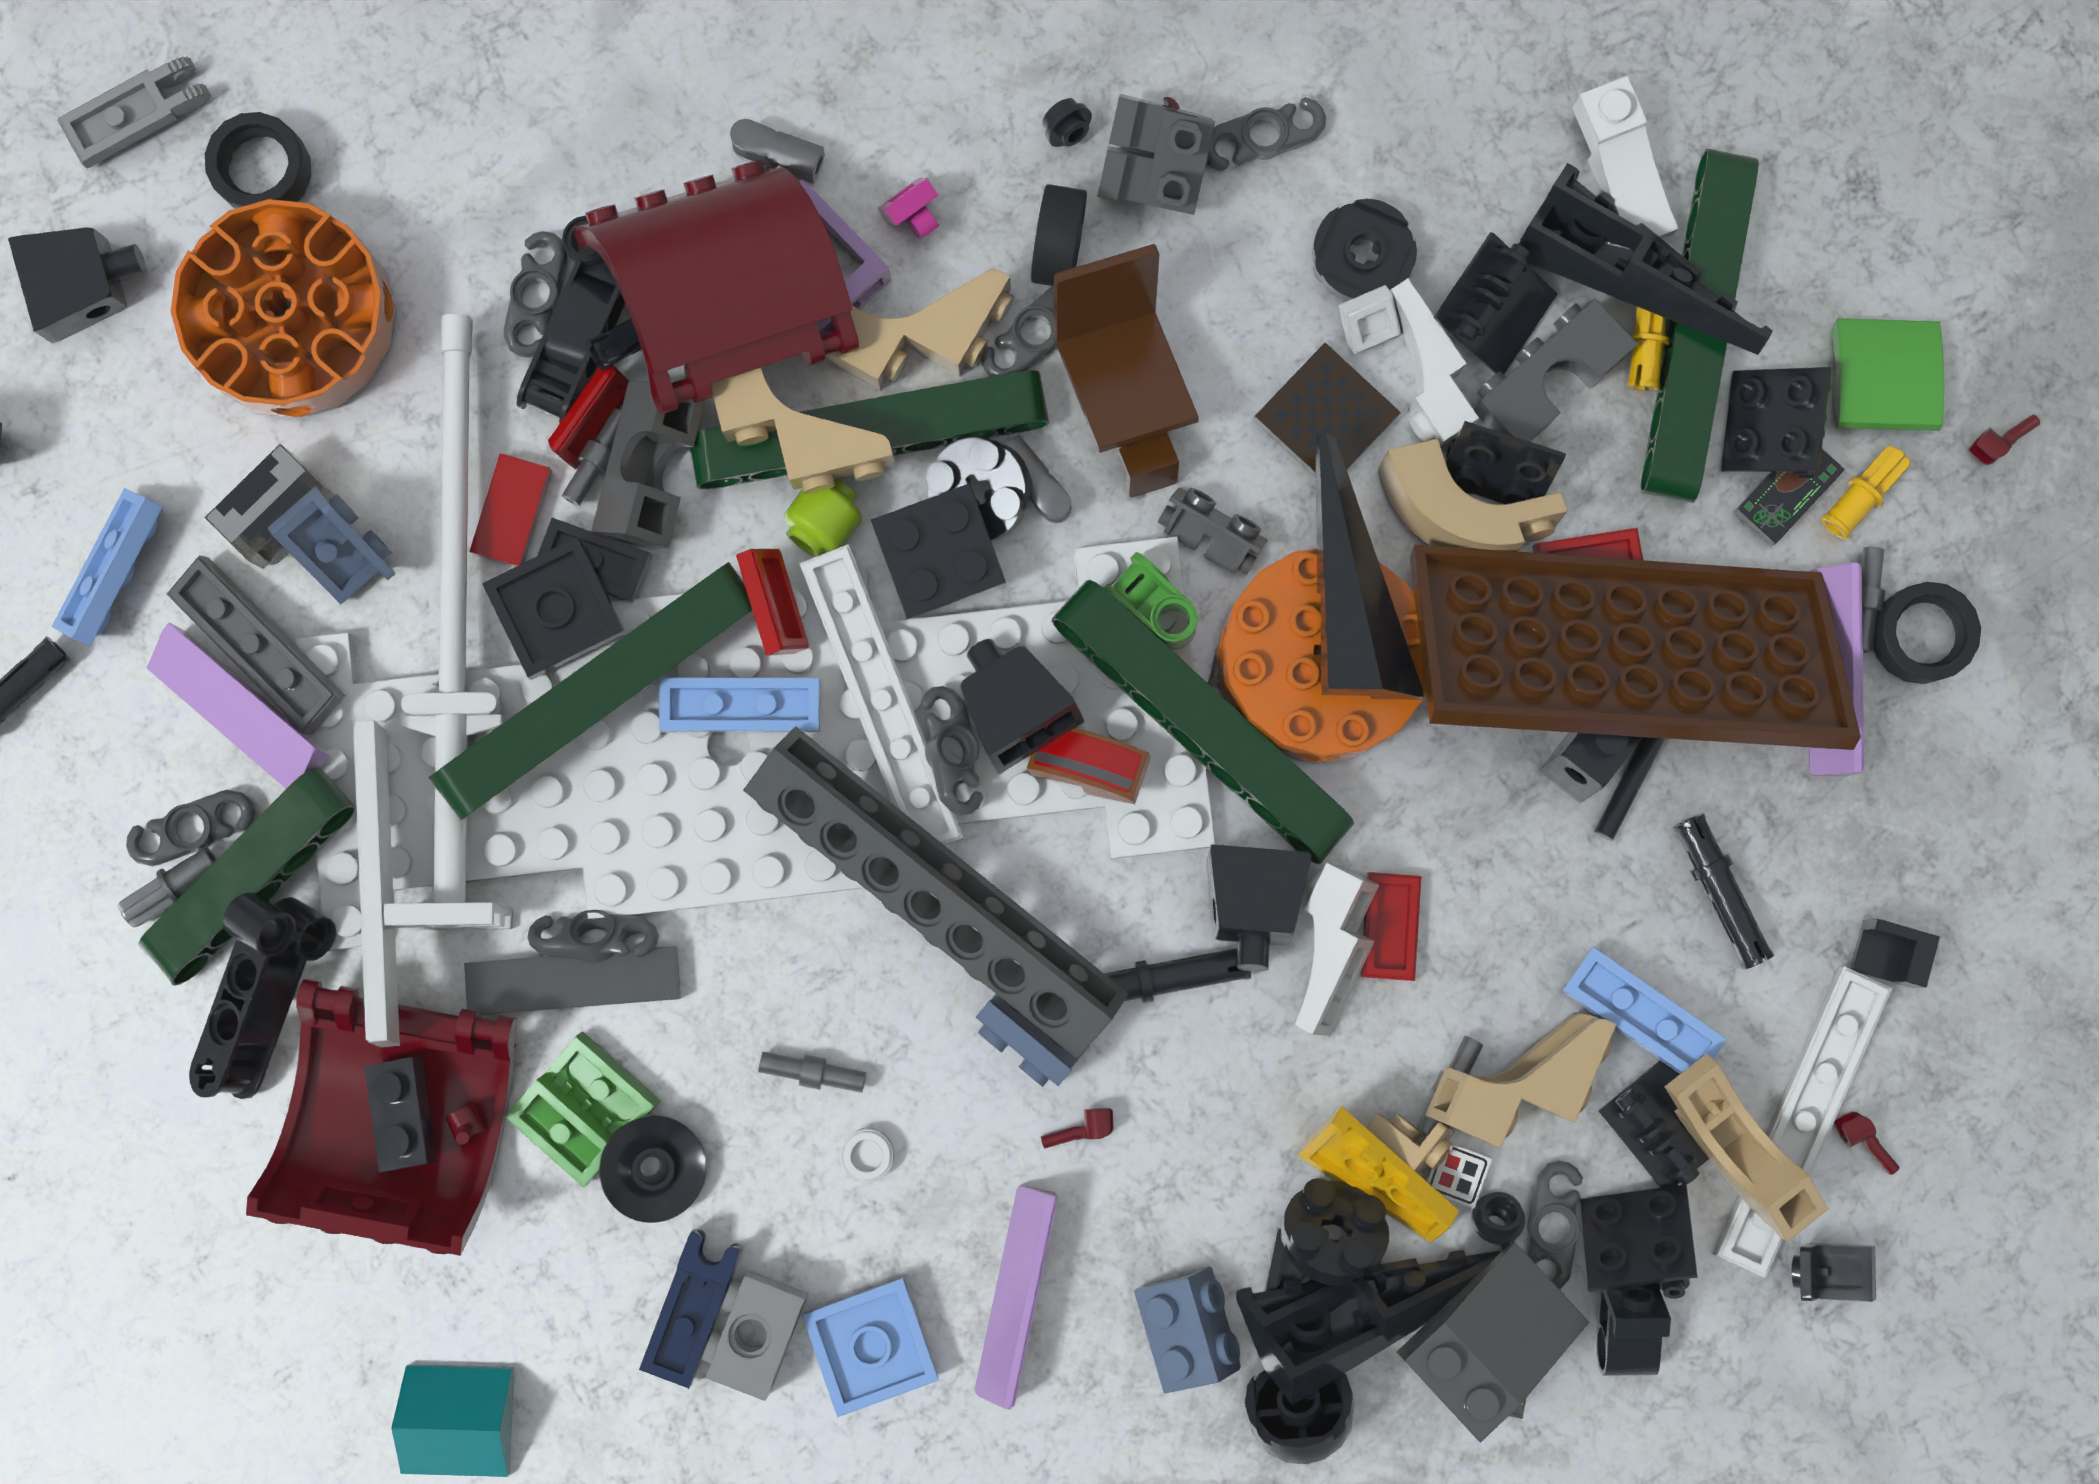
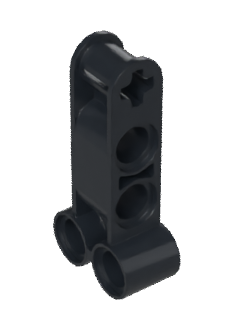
M586 215L576 217L570 221L563 231V247L575 265L524 376L516 402L518 408L525 409L529 406L559 419V424L597 369L587 350L586 341L615 328L626 304L612 273L596 251L590 255L578 253L579 244L573 226L586 223ZM538 391H542V392H544V393H547V394H549V395H551V396H554V397H556V398H558V399H561V400H563V401H559V400H557V399H555V398H552V397H550V396H548V395H545V394H543V393H541V392H538Z
M252 892L237 896L228 905L223 917L224 930L228 935L235 938L236 941L189 1070V1083L192 1091L202 1098L214 1097L218 1093H230L239 1099H249L258 1092L306 962L323 957L331 949L336 937L334 922L300 900L288 897L272 904ZM204 1065H210L212 1066V1070L202 1069V1067ZM240 1080H250V1083L240 1084Z

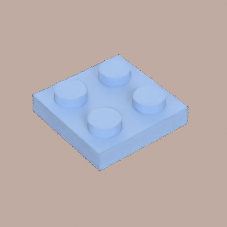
M904 1276L802 1314L837 1418L939 1380V1375Z

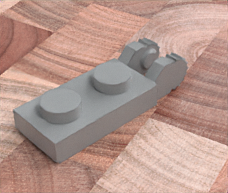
M182 56L163 64L151 72L146 69L59 117L57 121L81 164L88 169L177 120L176 116L189 114L197 110L198 107L207 104L206 102L210 100L211 94L203 83L187 87L185 90H181L168 98L165 97L161 90L174 87L191 77L196 70L192 60L187 56Z

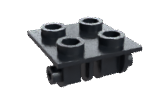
M1490 232L1433 318L1494 374L1498 371L1505 374L1558 293L1529 267L1527 260L1531 254L1526 248L1516 243H1513L1511 248H1509L1496 234Z
M1814 367L1733 371L1721 472L1794 471L1793 476L1814 478L1815 471H1819L1822 465L1821 453L1823 438L1826 432L1824 428L1827 422L1826 411L1828 394L1831 390L1830 377L1832 368Z
M1464 421L1457 438H1453L1449 444L1446 453V465L1452 479L1466 494H1476L1506 505L1545 496L1566 457V453Z
M1660 1060L1599 1109L1598 1112L1659 1187L1674 1186L1680 1183L1685 1186L1699 1176L1700 1172L1697 1169L1709 1159L1675 1113V1110L1678 1108L1665 1088L1668 1083L1680 1074Z
M1681 1184L1580 1199L1589 1292L1656 1283L1657 1287L1663 1291L1664 1296L1667 1298L1677 1299L1685 1295V1289L1690 1285L1689 1279L1698 1278L1687 1185L1683 1186Z

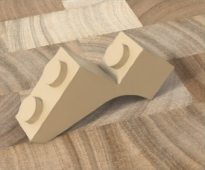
M990 269L919 312L903 318L877 317L852 306L853 310L850 312L859 340V349L844 355L839 351L827 354V361L881 390L887 379L894 382L901 374L909 357V354L904 352L905 348L908 347L960 377L967 364L974 368L981 359L989 342L983 336L992 320L1000 324L1012 305L1014 296L1009 294L1011 290L1010 276L1000 270Z
M763 367L711 383L721 430L727 442L737 440L739 446L753 445L769 438L767 432L777 430L789 482L793 490L803 488L805 494L817 493L833 488L835 486L834 480L852 475L855 476L856 481L871 480L885 475V467L895 465L890 442L884 435L802 414L782 404L770 390Z
M1573 1013L1513 1064L1499 1073L1488 1076H1473L1446 1067L1425 1116L1499 1148L1502 1147L1505 1138L1513 1132L1517 1124V1109L1521 1101L1575 1123L1579 1113L1586 1108L1592 1094L1591 1084L1598 1067L1611 1051V1036L1616 1024L1584 1013Z

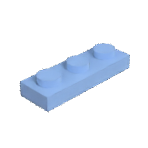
M126 488L123 489L51 627L76 641L91 646L95 636L101 634L106 628L110 619V608L119 590L126 587L130 582L135 570L134 562L143 544L154 536L159 524L158 516L163 506Z
M660 678L659 731L790 732L797 726L804 733H820L821 680L819 678Z
M1594 947L1589 951L1561 991L1598 1018L1615 1023L1617 1031L1679 1074L1705 1054L1714 1059L1727 1041L1724 1036Z

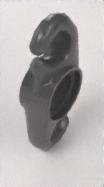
M1307 97L1300 100V108L1309 111L1313 117V124L1309 129H1299L1294 126L1292 119L1297 108L1293 103H1287L1277 110L1268 107L1258 108L1249 114L1221 123L1214 127L1207 162L1212 167L1220 170L1228 168L1229 160L1219 156L1215 150L1216 143L1220 138H1229L1235 142L1236 151L1232 161L1234 164L1239 165L1249 158L1259 160L1272 159L1280 153L1311 143L1325 129L1326 115L1323 107L1315 100ZM1260 121L1270 122L1277 128L1279 138L1270 146L1257 145L1250 137V128Z
M546 231L533 233L525 240L524 246L528 250H532L538 245L547 244L554 251L553 259L541 265L535 261L531 254L525 253L521 257L522 270L513 279L510 287V300L504 325V338L511 352L525 358L534 356L541 339L536 340L530 345H525L518 340L517 332L520 327L530 324L537 329L540 335L544 334L549 319L561 296L567 263V252L563 247L562 239L556 234ZM541 281L547 284L550 290L546 303L536 308L523 304L522 291L524 287L531 282Z
M1051 286L1028 307L1021 310L1016 315L1013 325L1009 330L996 337V347L1008 348L1015 355V361L1010 368L1003 369L998 367L994 361V349L988 346L985 348L981 356V363L984 371L990 377L1027 371L1044 355L1050 353L1055 348L1054 286ZM1032 318H1040L1046 321L1051 329L1048 340L1039 345L1030 344L1021 336L1022 325Z
M944 686L932 687L925 692L921 700L922 707L927 710L931 709L935 701L943 699L947 702L951 711L950 718L946 720H941L934 713L926 715L925 723L930 730V737L925 746L926 760L932 768L940 801L953 813L960 815L972 814L979 809L983 801L982 793L974 791L969 800L961 802L954 794V784L957 781H964L971 788H976L979 785V777L974 768V764L979 756V743L972 732L964 700L951 688ZM944 737L953 738L961 745L963 758L960 764L948 761L943 755L941 744Z
M224 790L187 804L178 805L171 809L164 818L151 819L147 823V829L160 837L159 848L154 853L144 852L139 845L144 832L143 827L140 825L132 827L126 841L129 856L137 864L154 867L191 853L199 852V849L204 846L208 848L215 839L230 837L234 833V828L224 823L220 818L221 809L225 804L233 803L240 808L241 817L236 826L240 831H245L254 819L252 802L242 792ZM189 813L197 814L202 819L204 825L201 837L193 843L183 842L177 833L179 820Z
M596 909L583 911L573 918L566 916L558 918L557 925L562 929V932L549 939L541 938V933L553 924L551 916L545 915L535 920L530 926L527 938L529 945L543 956L575 958L586 963H597L608 959L613 954L618 956L627 955L630 949L624 943V940L630 935L638 933L644 934L645 939L633 948V953L636 957L647 955L655 948L659 935L656 927L644 917L608 914L605 911ZM587 913H599L604 917L588 919ZM591 929H602L607 932L605 937L596 943L588 944L579 941L581 935Z
M1555 1161L1548 1163L1536 1178L1531 1212L1527 1222L1531 1244L1527 1255L1535 1264L1543 1259H1549L1555 1263L1557 1274L1551 1281L1560 1290L1571 1276L1576 1241L1580 1230L1576 1217V1206L1581 1196L1577 1190H1571L1564 1196L1554 1195L1550 1190L1549 1183L1554 1176L1561 1174L1568 1177L1574 1186H1579L1582 1184L1583 1177L1578 1168L1571 1163ZM1551 1212L1562 1214L1568 1226L1565 1237L1556 1243L1544 1241L1539 1233L1541 1219Z

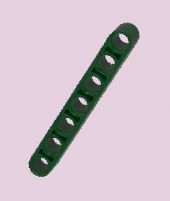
M1705 149L1696 174L1682 256L1702 272L1699 282L1718 298L1728 293L1735 299L1757 181L1759 160L1754 157ZM1670 320L1667 337L1670 338V344L1665 346L1660 378L1661 389L1656 394L1640 490L1644 494L1694 503L1700 492L1704 476L1727 342Z
M1035 370L1013 372L799 412L882 434L889 440L893 456L946 447L965 438H995L1043 428L1050 423L1041 375L1039 371ZM721 426L697 431L694 447H690L697 488L717 489L788 476L777 430L767 432L769 437L767 440L747 446H739L737 440L727 442L722 433Z
M726 563L428 778L460 821L751 612L752 608L744 581L731 563Z
M1086 580L1052 617L1053 625L1065 639L1296 851L1311 852V862L1321 864L1354 825L1353 819L1343 807L1102 586L1092 580Z

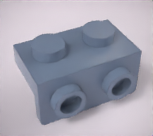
M315 486L268 527L272 536L340 605L378 572L387 580L396 574L385 560L392 552L371 529L363 536L354 527L353 523L359 517L338 494L329 500Z
M997 994L993 996L975 1017L984 1024L978 1033L1001 1053L1009 1045L1025 1058L1018 1067L1042 1087L1049 1079L1059 1086L1071 1072L1074 1064L1079 1060V1058H1075L1064 1048L1054 1044L1047 1034L1023 1015L1013 1011L1006 1001Z
M1211 1267L1201 1268L1186 1276L1146 1284L1134 1290L1164 1394L1219 1383L1240 1370L1239 1343L1236 1336L1230 1330L1224 1310V1292L1220 1283L1215 1279Z

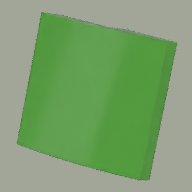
M1837 318L1832 328L1837 373L1831 384L1836 428L1940 431L1943 426L1944 359L1940 321Z
M582 1031L573 1038L549 1069L535 1080L505 1118L584 1188L599 1173L601 1154L611 1135L625 1123L635 1118L650 1115L661 1100Z

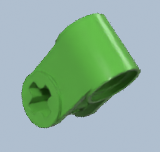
M1135 552L1130 557L1132 564L1111 586L1105 584L1103 588L1170 649L1176 650L1185 647L1196 634L1198 616L1195 606L1169 582L1152 562L1142 554ZM1174 610L1183 613L1189 623L1186 630L1175 635L1163 631L1159 626L1158 620L1167 611Z

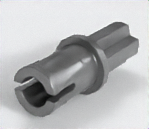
M204 846L199 849V852L168 871L164 869L158 870L156 872L157 878L119 902L118 908L121 916L133 928L146 923L171 907L217 858L209 848Z

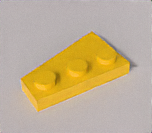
M1342 1106L1306 1140L1298 1154V1157L1335 1181L1347 1183L1352 1187L1361 1189L1368 1195L1379 1198L1384 1203L1387 1215L1430 1243L1450 1229L1459 1212L1439 1191L1435 1190Z

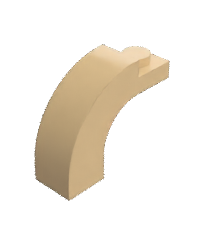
M1438 439L1390 449L1378 468L1385 492L1395 512L1416 536L1430 546L1518 552L1525 541L1533 542L1552 535L1555 532V527L1568 512L1561 492L1506 505L1488 504L1472 498L1452 479Z
M1705 1054L1665 1086L1678 1108L1675 1110V1113L1704 1154L1750 1208L1786 1242L1790 1241L1829 1210L1810 1176L1787 1157L1764 1133L1742 1104L1719 1064L1708 1054Z

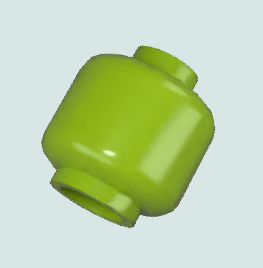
M838 479L834 480L835 486L833 488L817 493L805 494L802 488L784 513V520L789 528L786 536L801 550L813 557L845 546L862 521L861 512L854 503L858 497L857 494Z

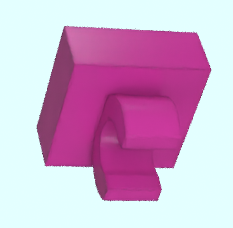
M927 178L916 179L878 207V210L889 225L897 226L906 220L917 237L921 236V238H924L939 227L936 219L925 206L939 196Z

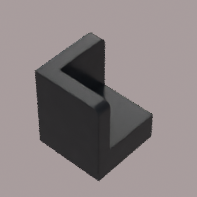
M1882 919L1863 920L1851 969L1861 974L1909 988H1927L1940 936Z

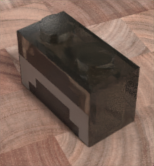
M279 444L204 518L247 561L263 569L268 564L275 565L289 554L272 536L268 527L315 486L329 500L335 494L293 452Z

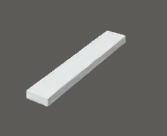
M849 544L799 563L893 804L945 846L964 839L955 814L939 799L933 771L925 756L926 740Z
M375 720L356 721L355 725H353L366 1040L379 1047L400 1046L395 928L383 925L384 904H394L387 731Z
M1839 966L1766 1131V1135L1809 1176L1812 1174L1892 988L1845 966ZM1738 1195L1713 1254L1766 1278L1783 1239Z

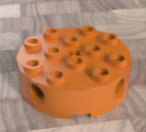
M267 199L229 210L210 225L212 229L198 240L192 252L187 251L175 273L170 312L181 351L207 382L222 394L259 414L302 418L339 407L371 382L391 346L395 305L384 268L348 225L338 221L330 214L310 203ZM290 302L291 307L290 309L286 310V303ZM285 312V315L281 317L277 316L278 313Z
M1317 549L1295 551L1260 570L1226 613L1216 649L1221 694L1227 702L1287 757L1311 764L1352 760L1399 732L1423 699H1371V696L1322 695L1321 656L1314 655V652L1321 646V595L1317 593ZM1379 562L1425 697L1426 689L1414 594L1405 581Z

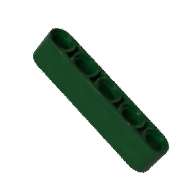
M316 767L308 770L299 776L143 934L138 942V947L171 985H181L190 980L233 939L224 930L223 917L228 905L237 896L250 892L270 901L351 819L356 811V806L322 768Z

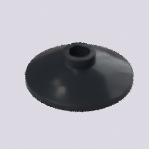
M660 1115L635 1118L618 1128L604 1146L599 1162L600 1183L608 1201L624 1216L646 1223L666 1221L687 1210L700 1194L706 1177V1158L698 1138L681 1122ZM648 1157H655L660 1163L659 1170L652 1176L643 1175L641 1172V1164Z

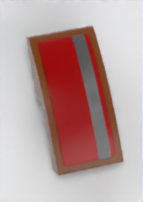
M1074 728L1032 754L1027 769L1035 777L1081 786L1088 795L1135 804L1151 755L1149 752L1126 743Z

